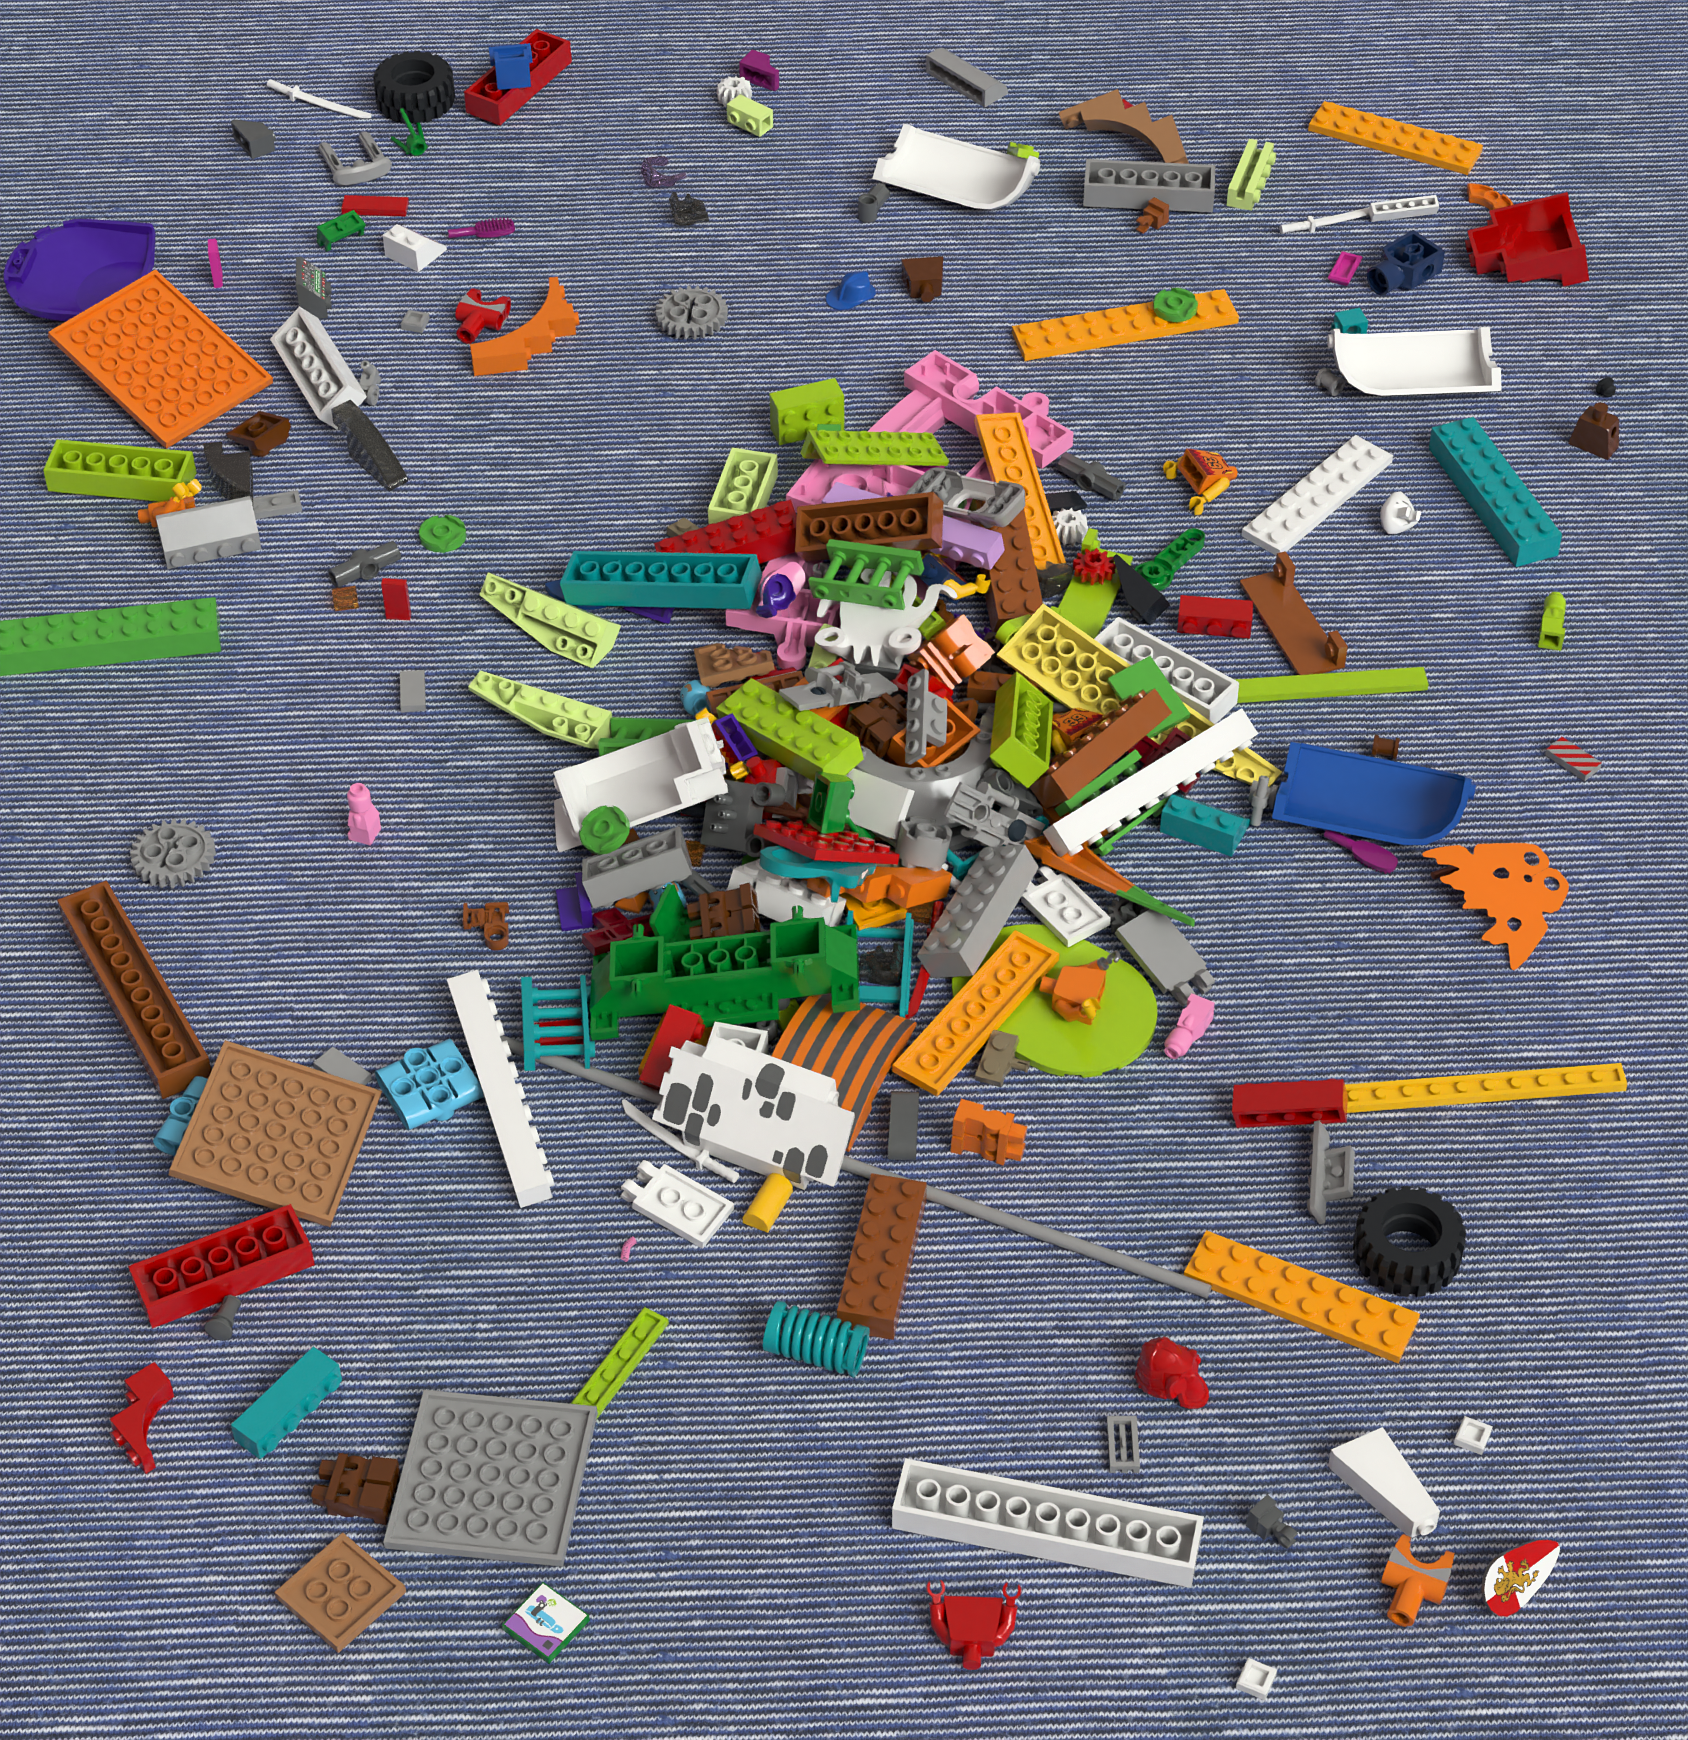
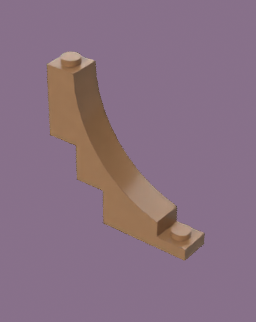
M1118 89L1059 112L1065 129L1076 127L1084 122L1088 131L1111 130L1126 133L1139 138L1151 146L1160 155L1164 163L1189 164L1173 116L1169 115L1152 122L1145 102L1125 109Z

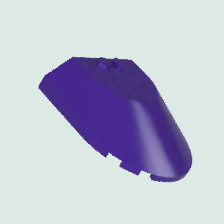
M98 219L63 221L64 226L54 229L46 226L33 233L34 238L28 243L22 241L14 249L5 265L4 282L11 300L25 312L45 319L68 321L152 271L155 261L156 233L151 223Z

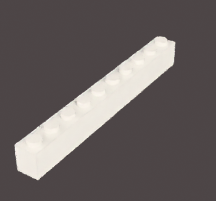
M1241 708L1044 830L1043 833L1059 857L1067 853L1072 857L1084 849L1081 845L1087 841L1091 845L1103 837L1101 832L1105 829L1110 833L1122 825L1120 820L1126 817L1127 821L1139 815L1141 813L1139 808L1142 806L1149 809L1160 802L1158 799L1160 795L1164 794L1165 797H1168L1179 790L1176 785L1182 782L1186 786L1197 779L1195 775L1197 772L1201 771L1202 774H1205L1216 767L1213 762L1218 759L1221 763L1234 756L1232 751L1236 748L1239 751L1244 750L1253 744L1250 739L1258 733Z
M478 970L447 979L449 989L520 1208L553 1198L550 1187L555 1184L550 1169L544 1171L543 1164H547L543 1148L537 1149L535 1144L540 1142L535 1126L530 1127L528 1121L533 1120L529 1105H522L521 1099L526 1097L521 1082L516 1084L514 1078L519 1077L514 1061L508 1062L507 1057L512 1056L507 1040L501 1041L500 1036L505 1035L500 1019L495 1021L493 1015L498 1014L494 1000H488L486 996L491 994L487 979L481 980Z

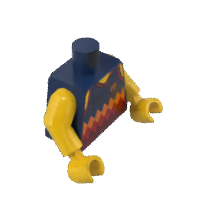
M931 551L921 556L924 570L921 576H917L929 587L934 584H942L954 589L958 596L955 599L939 593L940 596L957 605L962 598L975 594V591L979 593H986L988 591L991 580L985 581L986 575L979 574L975 584L968 583L941 559L948 558L947 556L935 554Z

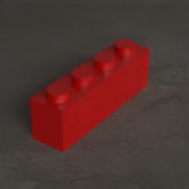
M1344 1079L1301 1080L1298 1082L1276 1081L1261 1084L1245 1083L1234 1085L1232 1114L1237 1128L1314 1124V1121L1318 1120L1322 1124L1347 1123L1348 1094Z

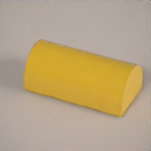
M769 1174L744 1214L743 1223L768 1233L793 1192L791 1182L780 1174Z

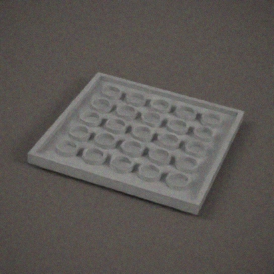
M423 1390L383 1541L385 1549L563 1567L597 1419V1406Z

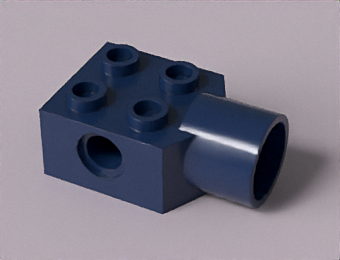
M1412 230L1382 247L1380 262L1367 270V282L1370 288L1381 296L1398 287L1412 290L1442 272L1445 250Z

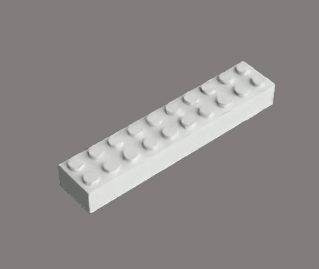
M907 1458L904 1461L892 1508V1529L1189 1588L1192 1587L1204 1516Z

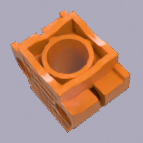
M962 614L955 619L949 620L929 640L925 639L921 643V647L907 656V659L910 661L909 666L918 670H928L930 675L953 689L954 685L959 684L962 681L961 679L975 672L995 652L987 642L977 636L971 622Z

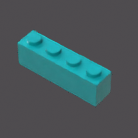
M313 1346L231 1424L235 1442L259 1459H262L268 1452H272L288 1432L294 1431L309 1412L315 1411L320 1402L339 1387L342 1381L339 1364Z

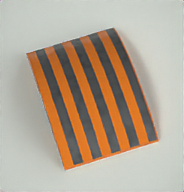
M831 993L808 996L796 1011L771 1056L835 1079L836 1091L839 1092L838 1106L854 1112L855 1115L845 1150L850 1152L872 1110L871 1103L890 1067L903 1052L917 1024L915 1021L861 1002L860 1010L833 1013Z

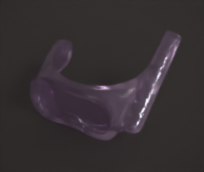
M665 156L644 158L642 162L641 173L645 184L652 188L662 185L673 186L676 181L685 179L687 176L685 172L672 176H666L657 172L652 165H667L668 158Z

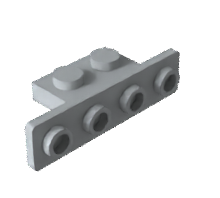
M922 669L908 679L905 763L909 765L926 755V741L937 747L946 744L947 700L928 691L929 671L926 669Z
M1320 1120L1314 1121V1132H1311L1313 1153L1309 1156L1312 1171L1311 1176L1308 1177L1310 1198L1307 1199V1208L1310 1215H1314L1319 1224H1324L1326 1221V1202L1353 1197L1355 1152L1351 1146L1329 1150L1330 1136Z

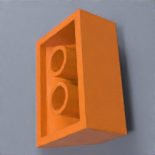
M944 697L943 699L947 700L946 744L937 747L926 741V755L909 765L905 763V727L892 737L887 755L901 767H935L977 736L981 730Z

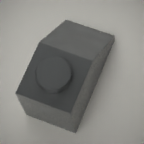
M237 119L231 120L234 139L252 159L275 151V134L264 123Z

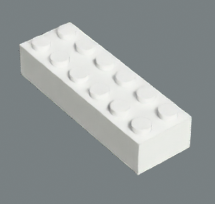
M299 306L270 340L318 419L338 429L367 396L320 320Z
M1120 617L1116 618L1094 638V640L1131 666L1151 656L1181 701L1214 724L1237 704L1238 681Z

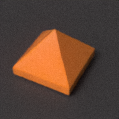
M640 892L633 898L617 900L615 907L639 914L648 899L649 893Z

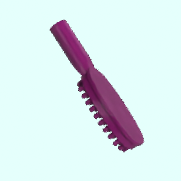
M492 218V221L485 219V222L483 220L481 223L478 221L474 227L448 230V238L472 235L483 238L505 236L515 231V225L512 219L509 220V218L507 220L505 218L503 220L501 218L499 220L498 218L495 220Z
M1325 831V838L1351 850L1354 859L1357 858V861H1360L1361 864L1364 863V866L1372 867V870H1379L1380 873L1383 871L1384 874L1387 872L1390 874L1396 869L1398 859L1381 846L1364 840L1354 841L1336 831Z

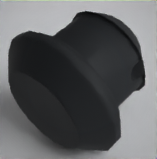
M1610 377L1601 379L1597 383L1596 392L1598 394L1602 393L1605 397H1612L1616 390V387L1613 385L1614 380Z

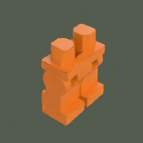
M961 1099L953 1119L951 1153L961 1155L962 1151L966 1150L981 1154L986 1160H996V1164L1000 1165L1005 1164L1006 1158L1021 1162L1025 1151L1026 1143H1024L1028 1126L1014 1123L1015 1114L1006 1112V1115L997 1110L986 1111L983 1110L984 1105Z

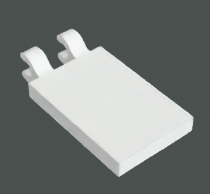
M853 768L846 774L847 777L853 780L855 787L854 796L849 800L848 805L850 819L855 825L897 840L901 822L906 818L915 791Z
M1047 865L1038 869V872L1042 875V877L1038 878L1040 885L1035 886L1030 881L1021 896V902L1067 947L1106 928L1111 922V918L1064 872L1056 875Z
M643 1160L637 1167V1170L640 1171L637 1178L644 1183H648L645 1188L638 1186L630 1179H627L621 1186V1189L624 1190L621 1197L628 1202H633L632 1208L702 1249L734 1210V1203L666 1164L658 1169L650 1162Z

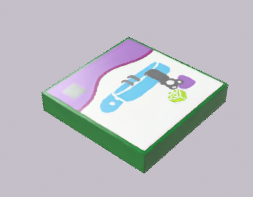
M542 1582L502 1624V1629L550 1664L590 1621V1617L586 1612Z

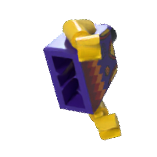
M705 707L695 715V718L699 720L708 717L716 741L723 740V748L719 750L725 758L726 772L732 775L735 781L748 775L749 769L742 762L758 754L733 713L717 719Z

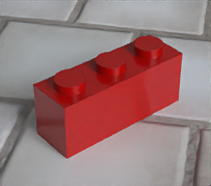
M1180 595L1177 633L1250 639L1253 601Z
M671 1004L669 1005L639 1078L643 1085L660 1090L664 1072H668L672 1066V1060L669 1057L671 1046L681 1049L686 1040L695 1043L696 1039H701L705 1025L699 1014Z

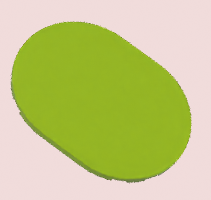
M1013 925L1001 929L977 971L1015 930L1060 953L1059 961L1046 974V977L1054 979L1059 978L1064 966L1075 967L1089 964L1101 957L1106 959L1110 953L1084 939L1067 947L1046 925ZM1119 959L1117 963L1112 960L1109 968L1105 970L1106 985L1099 1003L1101 1008L1096 1011V1016L1091 1025L1077 1020L1067 1022L1060 1014L1052 1009V994L1040 992V981L997 1030L1017 1035L1019 1043L1015 1051V1057L1030 1061L1031 1066L1041 1071L1063 1077L1064 1074L1081 1075L1082 1078L1101 1076L1103 1072L1116 1068L1119 1070L1132 1063L1150 1044L1157 1023V1003L1153 990L1146 979L1129 963L1122 959ZM973 976L952 977V998L956 996Z

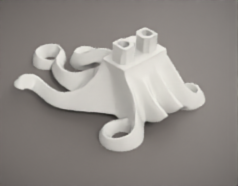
M866 568L861 573V578L865 584L868 585L875 569ZM885 571L878 586L889 587L891 571ZM908 574L904 582V610L821 599L817 617L823 618L829 607L840 604L841 627L822 629L816 634L814 639L822 649L842 656L852 664L899 670L904 655L912 653L919 648L921 633L918 628L933 612L939 593L945 594L951 599H955L958 596L951 587L934 584L928 587L922 604L919 607H914L912 604L916 598L917 584L914 578ZM830 636H837V637H838V638H837L836 640H834V641H826V640H825L826 638H828V637H830Z

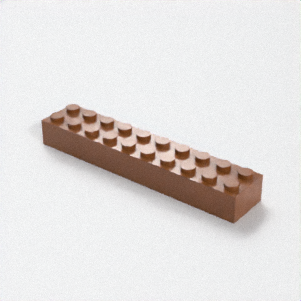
M107 880L58 899L62 920L161 1098L165 1099L186 1090L192 1079L196 1076L208 1079L212 1071L208 1055Z

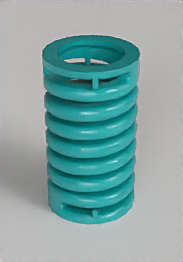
M777 1301L768 1318L763 1338V1350L776 1355L782 1354L786 1358L793 1357L796 1361L803 1360L809 1365L814 1363L819 1368L824 1366L829 1371L836 1369L839 1374L848 1372L850 1377L855 1378L865 1357L870 1330L869 1327L856 1324L852 1330V1323L850 1321H844L842 1324L840 1318L837 1317L831 1321L829 1315L825 1314L821 1317L820 1313L816 1311L810 1315V1311L806 1308L802 1309L799 1313L798 1306L793 1305L790 1309H787L785 1302ZM786 1318L785 1323H784V1326H783V1331H782L781 1340H780V1331H781V1328H782L784 1319Z

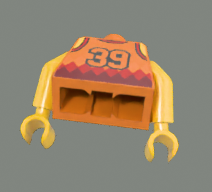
M1186 448L1184 455L1179 457L1177 462L1166 461L1163 465V471L1167 479L1170 480L1177 477V469H1179L1198 495H1202V497L1194 496L1190 499L1189 509L1195 507V515L1203 513V504L1206 501L1208 503L1228 489L1230 481L1237 477V468L1235 466H1228L1220 454Z
M1075 708L1063 715H1053L1051 746L1055 754L1065 753L1069 750L1068 745L1079 737L1082 739L1086 735L1085 730L1095 723L1100 724L1104 721L1102 719L1104 714Z

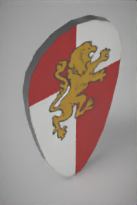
M1547 1539L1532 1540L1513 1547L1495 1557L1487 1566L1482 1578L1481 1592L1487 1609L1497 1616L1508 1617L1523 1607L1552 1571L1560 1552L1559 1544L1556 1541Z

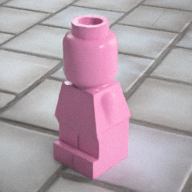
M355 783L351 785L347 793L348 805L351 809L348 818V826L350 827L348 839L371 846L381 830L380 813L371 802L369 789L362 783Z
M1191 993L1187 999V1007L1183 1009L1178 1020L1177 1028L1173 1029L1165 1040L1164 1052L1169 1058L1178 1059V1057L1184 1056L1192 1043L1204 1035V1032L1213 1020L1215 1002Z

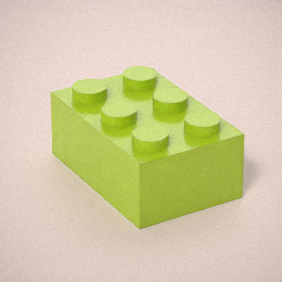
M835 378L769 393L770 429L779 446L805 440L809 430L817 431V424H841V430H844V394Z

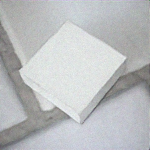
M1464 1416L1455 1437L1454 1445L1482 1455L1493 1426Z
M1248 1658L1237 1681L1236 1689L1265 1700L1276 1677L1277 1669Z

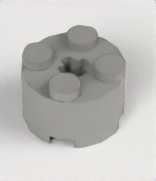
M911 816L908 822L903 819L895 848V853L900 854L899 858L902 859L901 865L907 868L920 866L926 867L931 871L941 870L942 865L946 861L952 830L947 825L944 826V829L935 825L936 820L928 817Z

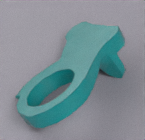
M783 846L767 847L761 850L759 865L764 870L783 877L824 878L830 886V901L834 903L838 901L840 887L854 889L857 886H862L866 877L874 874L877 866L876 863L813 860Z

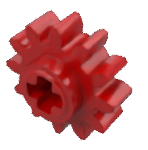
M1098 548L1091 552L1085 549V555L1077 553V558L1073 560L1074 576H1081V583L1087 580L1091 586L1096 582L1103 585L1104 579L1111 581L1112 574H1115L1116 565L1114 564L1113 557H1107L1108 551L1101 553Z

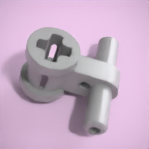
M363 360L360 364L363 372L358 383L367 396L364 401L374 406L379 398V387L376 384L381 382V377L374 365L370 364L367 360Z
M1263 775L1259 777L1258 781L1253 780L1248 802L1253 806L1250 824L1253 826L1260 825L1263 808H1266L1267 805L1274 808L1276 795L1279 790L1278 785L1268 786L1269 778Z

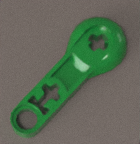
M1196 528L1186 530L1161 551L1154 560L1136 566L1134 570L1159 592L1167 589L1172 583L1174 573L1204 547V532ZM1190 538H1196V539H1198L1199 541H1191V540H1189V539H1190Z

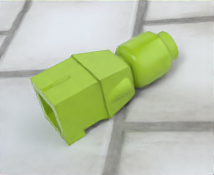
M1551 592L1544 600V614L1539 629V648L1559 651L1562 649L1565 636L1563 624L1566 600L1560 592Z

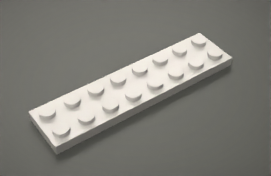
M1355 435L1242 529V537L1274 555L1284 551L1287 552L1390 465L1393 455Z

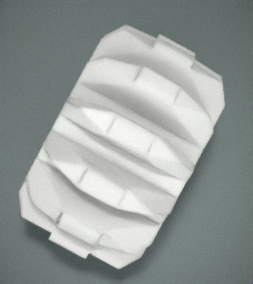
M728 76L727 79H721V82L718 84V100L724 107H727V104L740 94L751 99L750 81L745 80L744 77L737 78L735 76L731 78Z
M1062 508L1060 512L1054 511L1052 519L1059 542H1062L1064 546L1066 544L1074 546L1076 542L1082 543L1088 531L1086 516L1081 514V510L1073 511L1072 508L1070 510Z

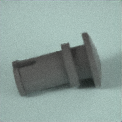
M233 1295L225 1296L218 1312L213 1314L212 1318L206 1322L204 1326L205 1331L210 1337L220 1341L231 1338L234 1325L233 1319L241 1306V1301Z

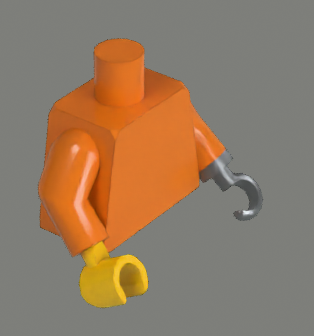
M1113 951L1106 959L1101 957L1085 965L1075 967L1064 966L1058 979L1043 976L1040 992L1052 994V1009L1067 1022L1077 1020L1091 1025L1096 1016V1011L1101 1008L1099 1003L1106 985L1105 970L1109 968L1112 960L1115 963L1119 961L1120 953Z

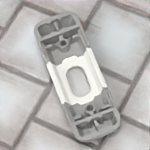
M939 467L926 471L906 493L908 495L934 492L944 502V516L948 515L980 522L985 528L1007 526L1025 507V490L1020 484L1002 480L996 483L960 475L958 471ZM968 498L985 501V504L976 511L957 508L963 500Z

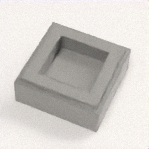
M408 310L401 322V330L423 333L430 320L429 313Z

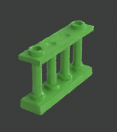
M829 539L826 548L831 563L823 578L810 577L808 581L813 598L904 610L905 603L901 588L908 574L921 576L924 565L920 551ZM840 565L853 566L846 581L833 580ZM863 568L875 569L868 585L856 583ZM885 571L898 572L891 588L878 586Z
M611 717L612 738H600L598 742L599 757L674 730V726L696 720Z
M1135 749L1054 810L1060 817L1067 812L1071 814L1083 806L1081 803L1083 800L1087 799L1090 802L1100 796L1102 793L1099 789L1102 786H1105L1106 789H1111L1118 785L1119 779L1117 775L1121 772L1124 776L1127 775L1128 778L1136 774L1135 768L1137 767L1134 763L1142 758ZM1170 796L1162 799L1142 815L1140 813L1134 817L1133 821L1126 827L1121 825L1113 830L1115 835L1107 841L1102 837L1094 842L1098 848L1092 852L1096 855L1100 854L1101 857L1105 856L1114 849L1112 843L1151 814L1154 817L1161 814Z

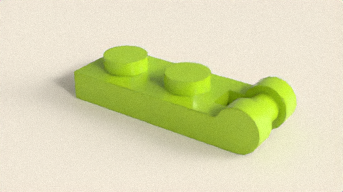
M1009 142L1008 155L1026 159L1029 156L1039 157V152L1034 151L1033 146L1019 143L1016 145L1014 142Z

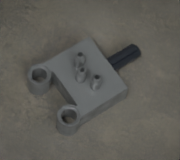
M724 779L728 787V793L715 795L714 798L708 799L707 802H700L681 809V813L684 815L704 818L700 844L744 851L751 857L760 858L761 850L767 847L778 846V844L753 834L755 823L761 824L764 806H781L785 801L786 792L782 785L760 782L758 784Z

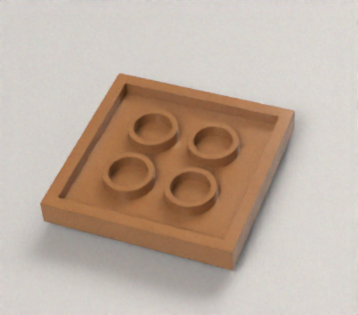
M342 1532L274 1593L279 1602L339 1653L406 1593V1587Z

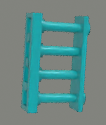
M580 975V989L554 990L532 988V977H521L524 1071H535V1059H541L540 1056L584 1055L585 1069H590V1058L595 1057V1041L589 1040L587 1002H590L591 986H586V975ZM581 999V1007L538 1008V1006H533L538 1001ZM582 1018V1025L539 1027V1024H534V1022H539V1019ZM583 1036V1044L540 1046V1043H535L540 1038Z

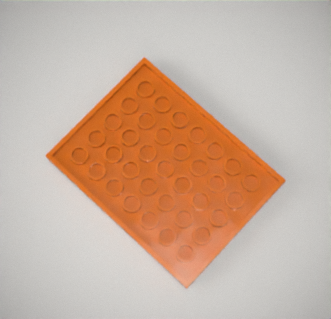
M156 269L48 332V338L166 449L273 384V377Z

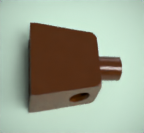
M943 256L901 260V277L911 298H921L924 302H931L934 297L942 295Z
M1598 402L1594 407L1589 406L1579 417L1568 444L1609 460L1619 448L1618 417L1607 413L1608 405Z

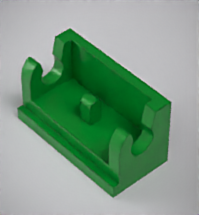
M352 210L317 226V244L320 247L325 244V251L328 252L331 250V243L357 231L359 237L363 236L366 224Z

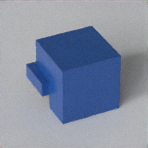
M530 43L488 47L490 64L495 66L498 90L531 87L529 63H533Z

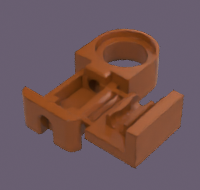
M507 902L486 903L484 910V908L469 909L468 904L463 903L464 929L480 926V929H484L487 948L494 951L504 949L509 943L508 923H505V914H509V905ZM468 916H471L470 924H468ZM494 934H501L504 936L502 939L498 941H493L490 939V937Z

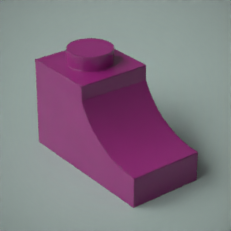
M752 49L739 62L740 78L744 77L750 83L772 91H776L779 88V70L770 65V55Z

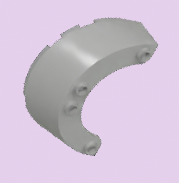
M980 732L971 739L968 749L959 758L935 767L908 768L893 765L878 758L870 749L861 746L864 759L854 767L865 773L914 790L915 792L905 821H910L911 816L928 817L935 819V825L943 829L945 825L949 828L963 825L944 816L958 783L961 782L976 790L978 781L984 778V773L988 769H999L990 757L992 733Z

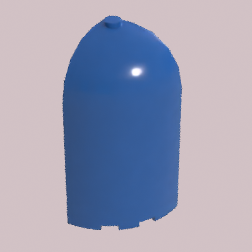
M1291 741L1284 774L1288 775L1287 782H1281L1272 819L1401 845H1427L1444 838L1459 824L1468 799H1474L1476 785L1471 784V777Z

